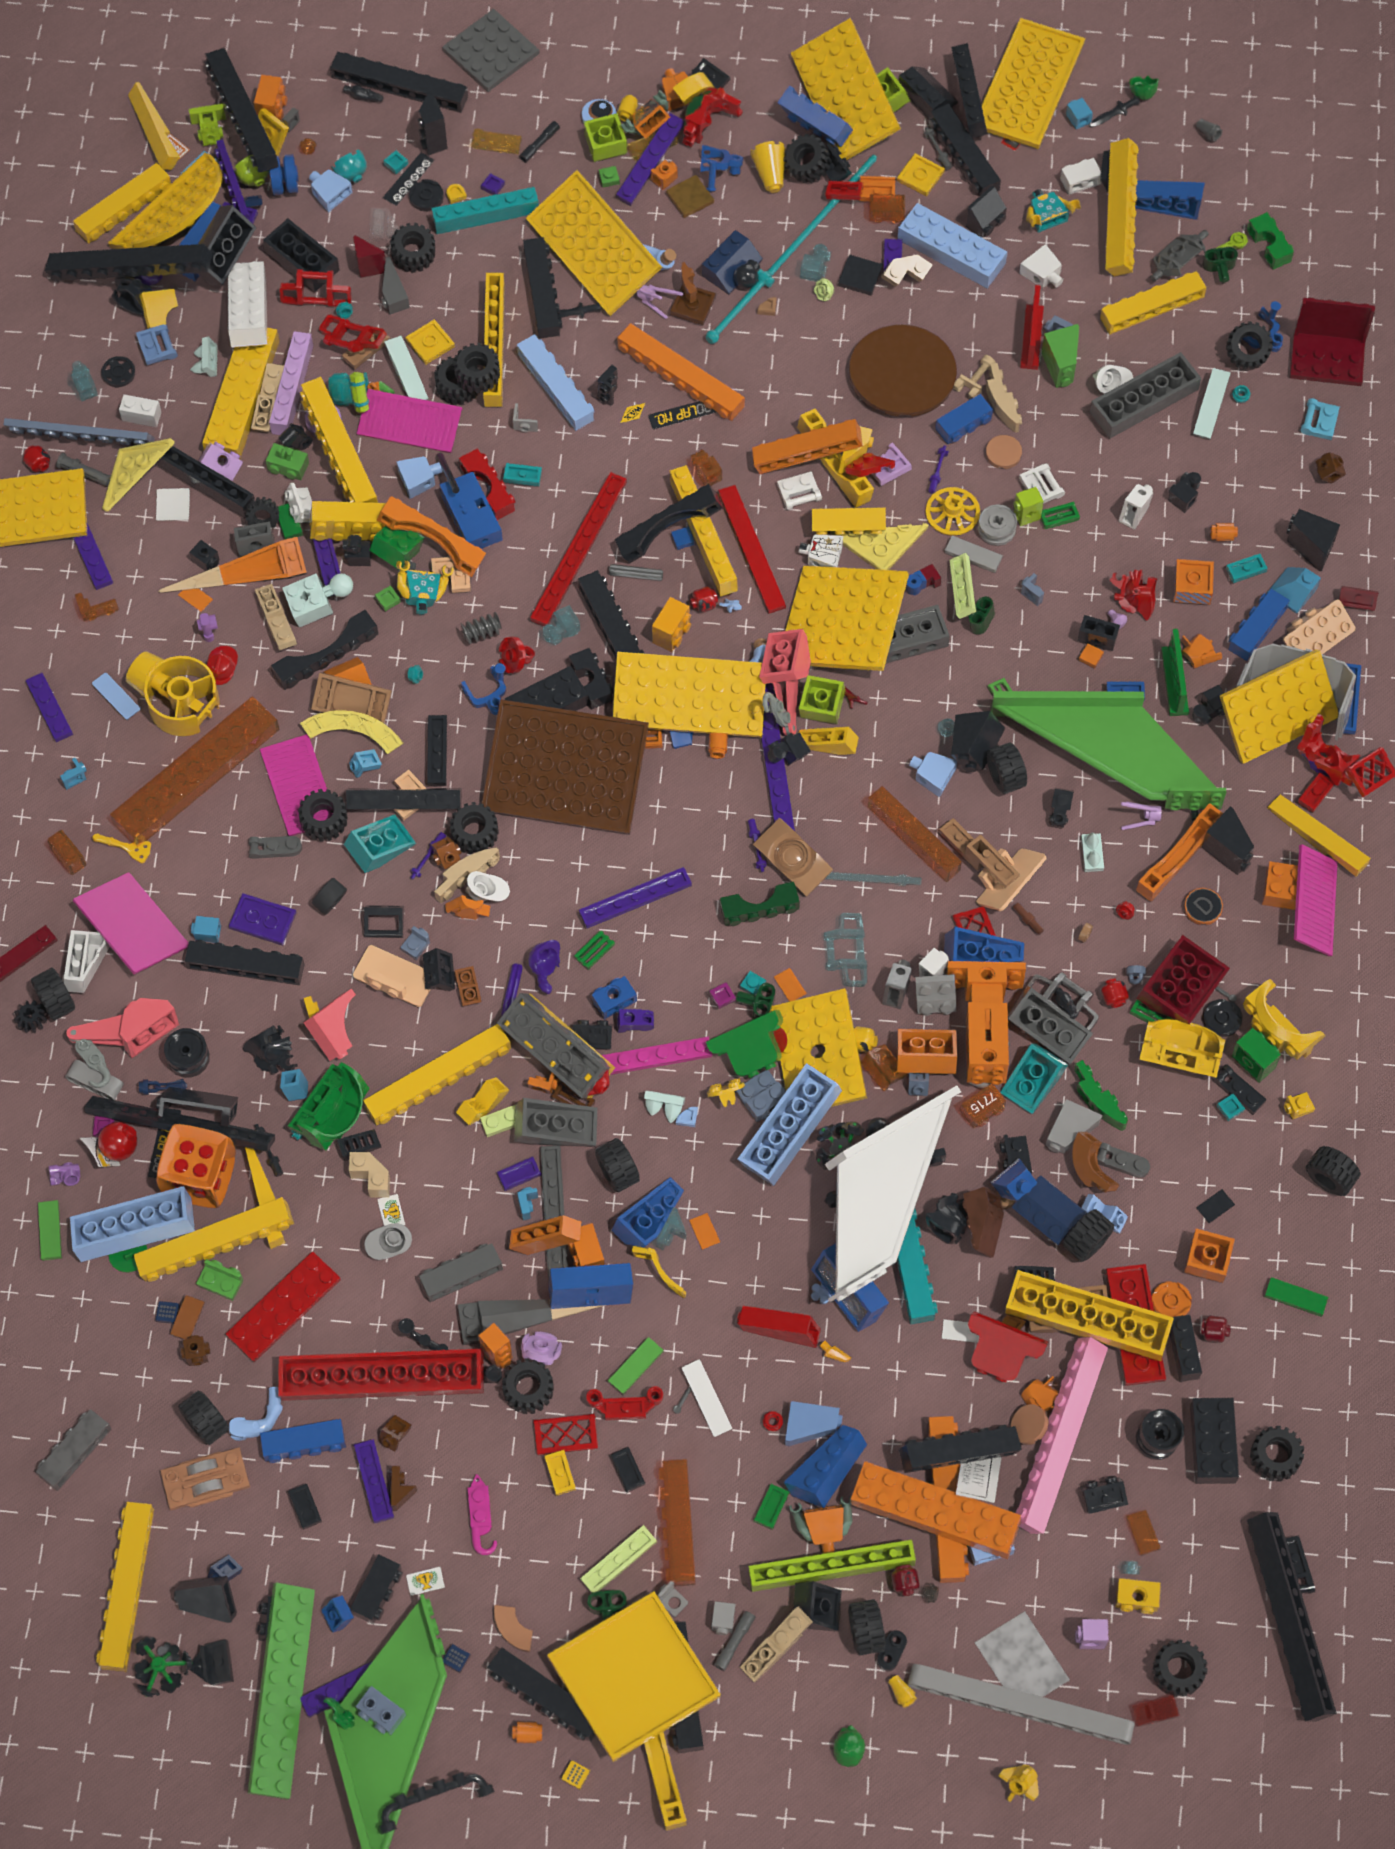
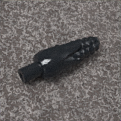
M345 85L343 89L344 92L350 93L353 98L367 102H382L384 99L381 94L360 85H354L353 87Z
M1058 987L1055 990L1057 1004L1071 1019H1075L1077 1017V1010L1073 1003L1074 1001L1069 993L1064 992L1062 988Z

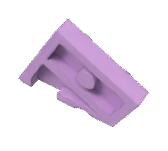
M891 443L888 451L882 454L881 457L895 460V468L881 467V472L873 473L872 475L882 486L912 470V465L894 443Z

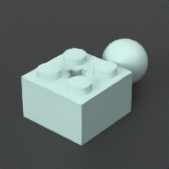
M340 573L332 577L329 585L323 587L318 575L314 574L283 587L287 602L298 626L302 627L333 614L328 597L331 595L338 597L348 596L353 590V581L348 575Z

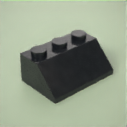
M912 66L899 75V83L905 89L908 98L929 119L931 111L946 104H949L952 108L958 103L923 67Z
M430 91L418 111L419 118L417 119L420 128L418 129L421 138L419 140L423 150H426L428 156L448 149L445 119L433 92Z

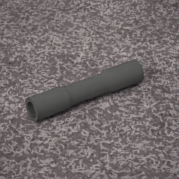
M748 1611L744 1612L732 1637L714 1664L715 1667L722 1671L726 1670L734 1656L735 1650L754 1622L755 1615Z

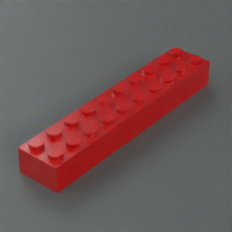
M481 1349L279 1356L278 1396L282 1401L484 1393V1353Z

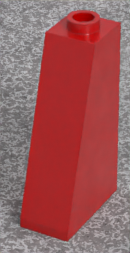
M742 1306V1310L737 1316V1323L745 1332L817 1348L821 1329L811 1315Z

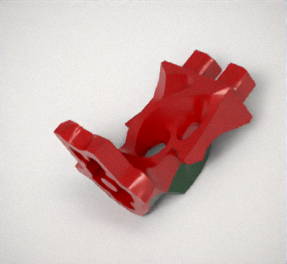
M721 87L707 88L702 96H695L686 110L683 144L693 147L695 142L701 143L703 139L702 131L712 124L710 115L713 112L724 111L736 117L741 116L743 110L739 107L741 100L727 94Z

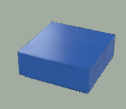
M689 527L671 532L677 550L695 545Z

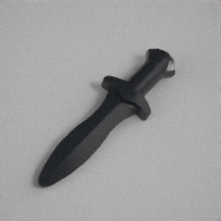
M1133 96L1131 100L1125 103L1118 100L1116 102L1118 105L1114 109L1096 117L1090 122L1089 127L1103 124L1119 114L1126 116L1127 109L1134 105H1139V98Z
M579 302V306L575 308L560 310V314H557L558 318H563L570 315H581V318H584L585 313L600 312L602 306L598 302L583 306Z

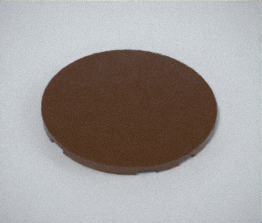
M890 325L874 330L856 345L851 355L849 373L855 392L870 407L884 411L885 414L892 416H917L936 409L946 401L952 389H954L957 366L954 355L948 345L934 333L912 325Z

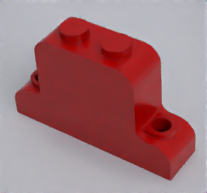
M973 1311L968 1321L970 1332L979 1335V1341L971 1359L973 1366L977 1368L978 1372L986 1375L988 1373L993 1374L997 1380L1002 1382L1016 1379L1026 1355L1038 1359V1357L1044 1354L1049 1341L976 1311Z

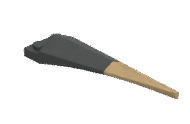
M550 1299L478 1301L459 1304L457 1308L463 1345L480 1343L478 1335L493 1323L507 1335L602 1306L551 1309Z

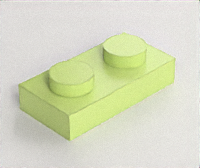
M516 1105L480 1117L487 1137L515 1127Z

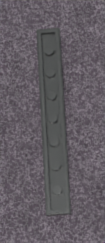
M560 1145L541 1146L545 1220L564 1215ZM566 1245L547 1250L548 1284L550 1269L568 1267Z

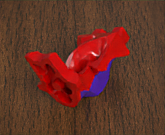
M1318 714L1315 720L1307 725L1304 736L1297 747L1299 754L1306 757L1312 770L1330 777L1336 786H1339L1342 782L1351 786L1353 781L1349 778L1346 769L1358 762L1361 755H1348L1336 745H1326L1321 736L1324 718ZM1320 753H1325L1327 757H1323ZM1356 768L1355 771L1359 776V768Z

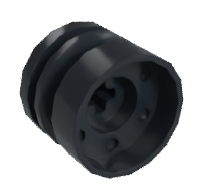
M1167 1409L1151 1411L1144 1418L1136 1432V1444L1139 1451L1152 1460H1163L1171 1456L1184 1436V1426L1181 1419L1174 1412ZM1157 1435L1160 1436L1159 1440L1155 1438Z

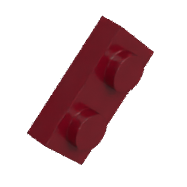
M1341 586L1339 600L1343 606L1375 611L1378 591Z

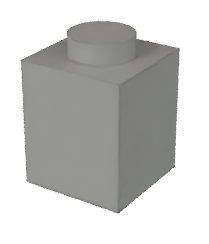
M715 1602L712 1631H716V1634L728 1635V1633L733 1632L735 1604Z

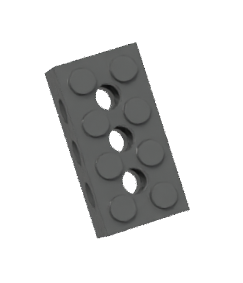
M938 605L898 615L886 663L949 646L950 635Z

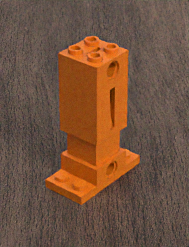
M948 961L946 975L955 976V989L965 987V1001H970L968 1002L966 1015L967 1083H992L995 1085L1006 1083L1009 1067L1007 1003L1003 1002L1006 988L1011 990L1023 989L1026 962Z

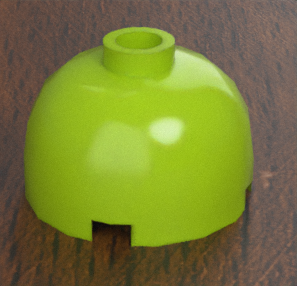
M250 156L236 164V170H234L237 179L247 186H261L269 174V170L259 173L256 166L252 167Z

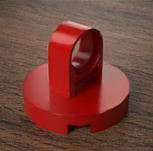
M515 636L504 638L499 646V652H502V659H499V663L505 665L506 673H519L523 669L524 664L531 663L535 656V651L531 647L523 645V642Z

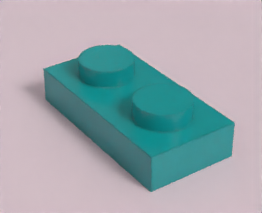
M506 463L503 481L505 483L540 486L542 467Z
M1260 553L1226 565V570L1233 583L1265 573L1268 569Z

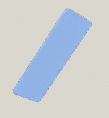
M107 673L102 674L92 682V685L126 720L140 710V707Z

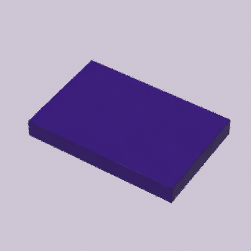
M242 893L228 927L231 930L283 946L297 912L295 909Z

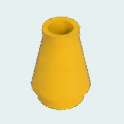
M899 1675L892 1677L888 1681L898 1705H902L905 1708L915 1702L917 1699L915 1691Z

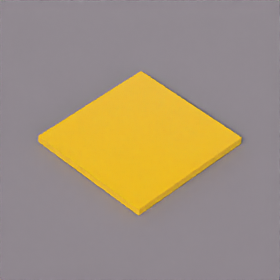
M655 1591L547 1654L549 1661L612 1762L721 1697L718 1689Z

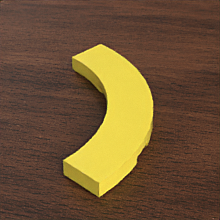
M329 711L312 716L300 723L310 739L327 731L347 729L369 736L387 754L404 744L399 736L383 722L367 714L355 711Z

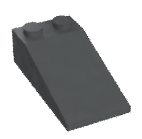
M1029 986L1026 987L1008 1012V1020L1069 1064L1072 1063L1093 1034Z
M522 1098L516 1103L514 1142L544 1145L596 1146L598 1108Z

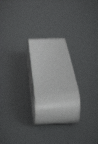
M74 1060L65 1075V1078L70 1082L111 1100L116 1099L124 1085L121 1080L110 1075V1081L106 1086L101 1088L93 1087L89 1084V1081L92 1080L95 1083H99L104 1077L101 1072L90 1068L80 1060Z

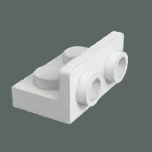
M290 483L285 491V499L289 503L290 513L295 523L310 522L312 500L308 488H296L294 483Z

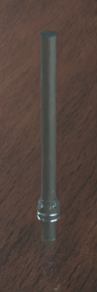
M831 872L825 878L829 880L895 883L898 886H906V884L921 885L922 877H906L907 875L904 874L889 876Z

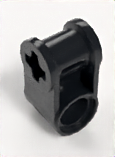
M292 423L279 436V440L285 446L300 450L308 448L313 442V439L304 432L303 426Z

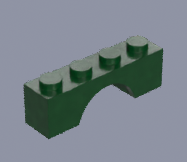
M794 882L776 885L772 897L766 902L759 904L749 903L742 899L739 894L720 898V909L725 926H737L745 921L755 922L763 917L773 918L781 913L791 914L799 910L800 907Z

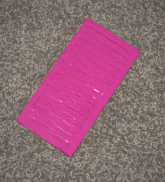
M367 390L369 410L361 414L357 435L452 453L463 410L462 407L377 390Z
M308 734L260 749L289 836L305 832L302 830L298 812L301 800L305 801L304 797L306 795L310 796L312 791L316 793L318 789H322L323 792H326L327 789ZM321 810L315 813L313 818L324 821L329 819L333 812Z
M1301 844L1299 845L1294 940L1327 956H1333L1338 862Z

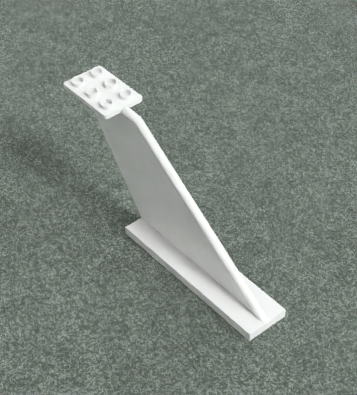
M958 1086L953 1087L846 1149L825 1164L829 1171L837 1167L836 1294L828 1298L830 1302L835 1299L839 1302L887 1273L885 1268L897 1261L951 1100L961 1093Z

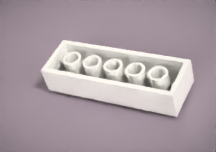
M264 261L236 263L228 276V326L231 347L267 344V295Z

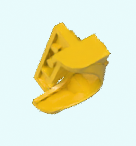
M1269 979L1250 993L1243 1003L1246 1012L1253 1015L1251 1021L1252 1028L1260 1031L1265 1036L1266 1041L1270 1045H1275L1280 1053L1285 1050L1289 1056L1294 1057L1296 1060L1302 1056L1306 1058L1311 1054L1313 1047L1325 1037V1034L1322 1031L1300 1034L1294 1025L1274 1005L1270 1007L1266 1003V996L1276 987V984Z
M1174 1019L1148 1021L1139 1060L1216 1078L1225 1039L1212 1030L1195 1023H1190L1189 1025Z

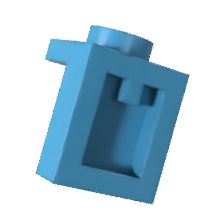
M375 749L355 752L349 762L350 769L356 778L360 777L363 771L380 769L382 765Z
M76 758L72 759L75 768L65 771L60 776L66 790L87 780L84 774L87 770L82 761L78 763Z
M527 1187L517 1192L523 1220L531 1219L530 1212L534 1211L531 1199L538 1198L537 1188Z

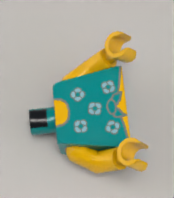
M1037 189L1032 193L1034 199L1031 200L1030 207L1027 209L1026 221L1031 224V227L1035 225L1038 233L1068 222L1069 212L1074 213L1075 209H1081L1080 202L1077 199L1067 201L1057 196L1054 192L1044 195L1041 189Z
M406 560L405 566L402 568L401 561H398L396 567L400 570L397 576L399 592L406 599L408 605H416L417 614H426L427 607H432L445 593L449 581L448 576L453 574V567L450 568L449 573H445L446 565H443L441 568L443 576H440V573L408 570L410 563Z

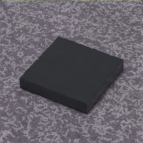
M849 254L838 286L872 296L883 264Z

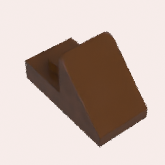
M392 1466L391 1507L393 1511H397L417 1492L415 1485L401 1486V1484H405V1472L401 1471L400 1466Z

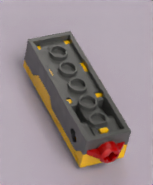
M519 993L497 1024L581 1098H593L594 1095L603 1094L610 1086L609 1076L616 1067L532 994Z

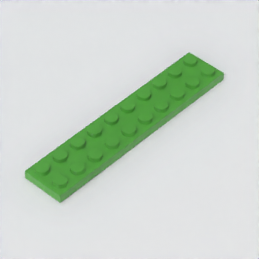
M282 1583L273 1584L248 1794L290 1799L302 1703L300 1697L303 1694L315 1594L314 1589Z

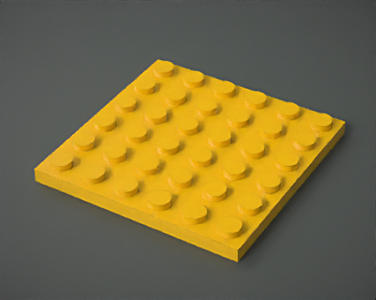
M803 566L785 631L804 630L808 640L810 666L884 671L909 574L907 571Z

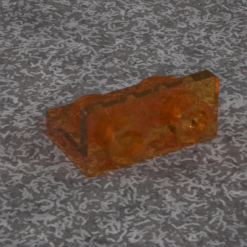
M885 1044L868 1051L861 1061V1064L883 1091L888 1090L891 1084L905 1078L908 1074L897 1072V1059Z

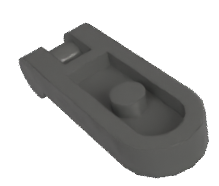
M296 836L250 837L248 839L249 846H251L249 858L252 859L297 856L302 851L301 840ZM258 846H264V850H259Z
M1103 1142L1099 1147L1097 1155L1099 1165L1137 1178H1143L1149 1173L1150 1163L1144 1157L1114 1148ZM1107 1154L1112 1155L1111 1160L1106 1158Z

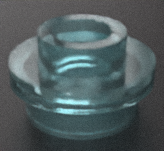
M949 718L940 721L938 724L939 733L945 737L952 736L955 722Z
M1126 1561L1125 1565H1121V1568H1123V1574H1140L1142 1566H1138L1136 1561Z

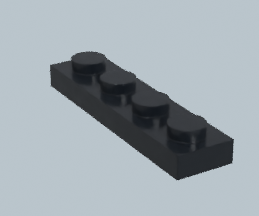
M428 715V786H447V715Z

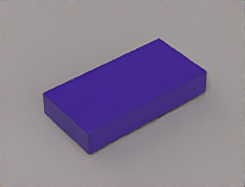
M531 1157L498 1171L497 1175L504 1190L507 1191L541 1176V1172L534 1157Z

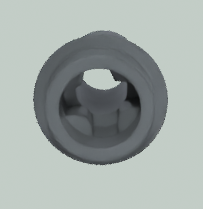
M1200 119L1196 124V128L1209 141H1217L1222 135V129L1217 124L1205 121L1204 119Z

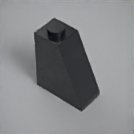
M227 1576L180 1582L174 1591V1599L178 1602L179 1609L225 1623H231L237 1615Z

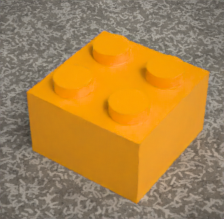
M672 597L668 599L652 625L653 644L670 652H673L675 647H679L684 632L687 633L691 627L690 606Z

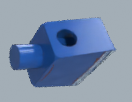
M1018 1158L990 1183L1002 1198L1017 1201L1023 1195L1029 1193L1037 1184V1181Z

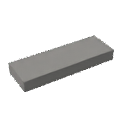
M953 535L945 549V553L953 557L966 553L971 564L993 573L996 572L1003 555Z

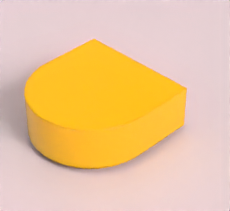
M452 184L447 188V197L450 204L467 199L465 190L461 185Z

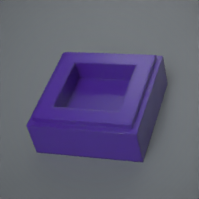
M490 173L481 184V189L491 195H497L505 185V181Z

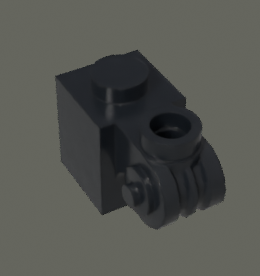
M1185 472L1180 478V482L1178 484L1174 483L1168 491V501L1184 513L1197 501L1198 491L1196 490L1200 486V474Z
M350 535L347 539H343L344 558L348 559L349 566H371L372 552L370 551V541H362V537L359 535Z
M1219 685L1203 692L1201 697L1202 704L1196 705L1192 713V718L1195 722L1206 725L1213 718L1225 715L1220 695L1224 694Z
M800 732L794 736L792 733L782 738L783 742L781 743L777 740L768 745V759L772 763H778L785 758L787 763L791 765L811 752Z
M1055 787L1051 806L1054 807V812L1049 816L1051 826L1064 828V825L1068 823L1066 812L1071 808L1073 790Z

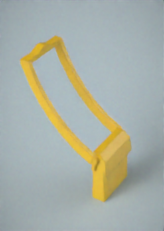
M633 1246L632 1253L634 1257L653 1260L663 1281L675 1293L686 1298V1291L672 1281L661 1268L655 1249Z

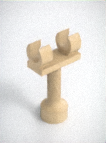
M984 355L980 360L981 366L971 379L961 374L960 378L954 383V389L960 392L964 386L971 389L968 394L970 395L969 399L979 395L982 391V386L976 382L986 370H990V364L996 363L995 360L989 355Z

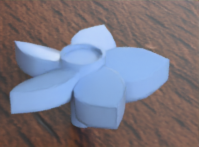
M726 598L725 603H720L719 605L727 607L728 612H732V609L740 610L742 608L739 600L729 601Z

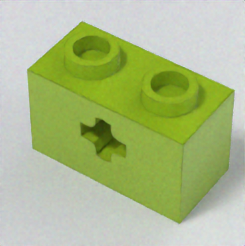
M1037 487L1016 493L1015 501L1013 502V512L1016 514L1020 526L1041 519L1044 501Z

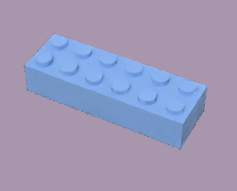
M919 203L914 206L898 228V239H902L903 243L987 289L1006 264L1007 251Z
M806 1063L739 1156L738 1160L741 1164L774 1186L842 1092L838 1083Z
M184 1186L70 1217L72 1250L80 1262L195 1231L192 1198Z

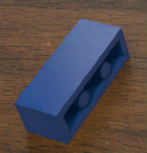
M979 394L938 418L935 430L947 444L957 442L963 435L972 433L980 425L990 422L993 409L983 396Z

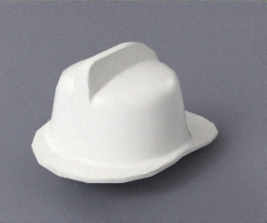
M1114 365L1103 366L1096 374H1093L1095 384L1102 393H1107L1133 379L1129 369Z
M478 871L471 872L468 875L466 893L473 900L477 901L480 899L484 900L483 902L487 900L503 901L509 896V886L502 878Z

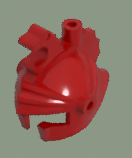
M1136 569L1134 572L1130 571L1129 576L1123 574L1121 580L1116 578L1117 573H1113L1110 582L1115 587L1117 586L1121 589V593H1115L1114 600L1119 601L1121 609L1126 610V612L1134 614L1138 611L1146 621L1149 620L1155 607V588L1158 578L1150 576L1148 577L1147 584H1143L1142 569L1139 571Z

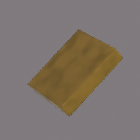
M697 175L666 190V194L684 218L714 203V198Z

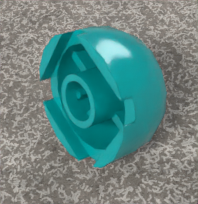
M356 150L357 154L352 155L350 152L335 162L336 166H331L333 172L350 182L357 183L362 180V175L367 169V162L361 150Z

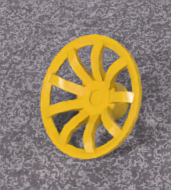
M957 487L943 488L935 492L927 502L926 518L929 524L942 534L950 536L965 534L972 530L979 521V503L967 490ZM953 491L963 493L964 495L960 497L954 494ZM949 492V496L945 500L939 496L942 493ZM969 497L974 505L967 506L963 502ZM936 499L942 506L931 507V504ZM976 509L975 518L967 515L965 511ZM930 512H942V514L933 520ZM947 516V524L945 529L937 524ZM960 516L971 522V524L964 528ZM953 518H955L959 528L957 531H949Z

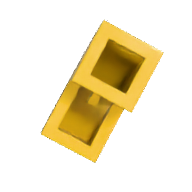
M696 73L673 87L675 93L685 105L700 93L704 94L707 88H715L704 73Z
M497 1077L486 1080L476 1096L463 1101L456 1113L468 1125L474 1124L480 1120V1117L486 1116L506 1096L509 1089Z

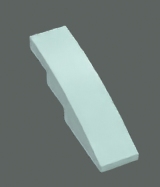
M402 336L384 341L407 397L428 400L422 381Z
M1213 368L1193 435L1211 439L1230 372Z

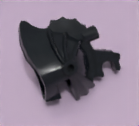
M135 277L115 278L117 289H114L112 293L113 300L128 312L145 317L139 294L151 292V285L143 284Z
M273 1025L264 1032L253 1036L243 1047V1051L254 1055V1062L257 1067L262 1071L271 1072V1075L279 1072L277 1065L281 1066L284 1071L294 1070L298 1066V1064L290 1065L289 1060L293 1058V1055L290 1054L292 1042L290 1041V1036L281 1038L280 1035L285 1031L280 1025L277 1026V1029Z
M951 1193L950 1196H943L936 1204V1210L926 1214L928 1228L947 1244L951 1242L953 1237L943 1233V1231L952 1233L956 1237L954 1244H957L962 1238L961 1234H964L967 1228L966 1216L968 1214L963 1207L964 1198L960 1199L957 1203L956 1201L959 1196L955 1193Z

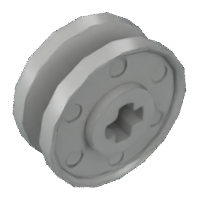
M996 504L988 506L981 512L979 517V536L990 545L999 546L1007 544L1014 538L1016 533V514L1005 505Z

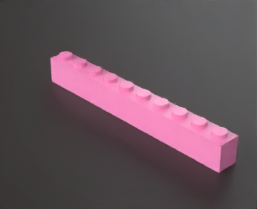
M1091 1337L1078 1338L1074 1345V1351L1068 1362L1065 1377L1061 1382V1388L1055 1399L1052 1414L1048 1419V1429L1042 1438L1039 1451L1035 1456L1033 1468L1028 1476L1026 1488L1022 1493L1019 1508L1016 1510V1514L1021 1515L1019 1527L1031 1534H1044L1108 1347Z

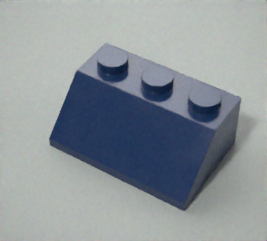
M734 230L702 263V277L730 295L738 286L734 280L736 268L746 264L750 259L760 264L763 258L746 236Z
M1040 1175L1036 1179L1037 1184L1029 1193H1026L1017 1200L1012 1208L1054 1243L1060 1245L1064 1243L1068 1233L1087 1212Z

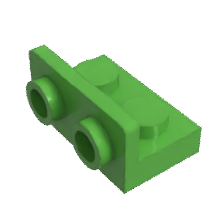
M205 1259V1267L196 1285L233 1301L243 1282L241 1272L233 1267L229 1269L223 1267V1264L217 1260L212 1259L209 1261Z

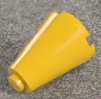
M774 141L764 142L756 145L755 150H750L751 157L765 189L770 191V193H777L783 187L785 145L782 142H779V145L774 144Z

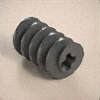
M496 612L493 613V617L487 614L486 620L483 616H480L479 622L475 618L472 620V624L466 621L465 627L460 623L463 635L469 644H472V638L479 642V636L486 640L487 633L492 638L493 631L500 635L501 623Z

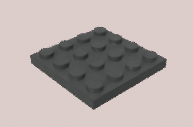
M492 9L442 46L443 52L487 92L491 91L539 55V49L495 9Z

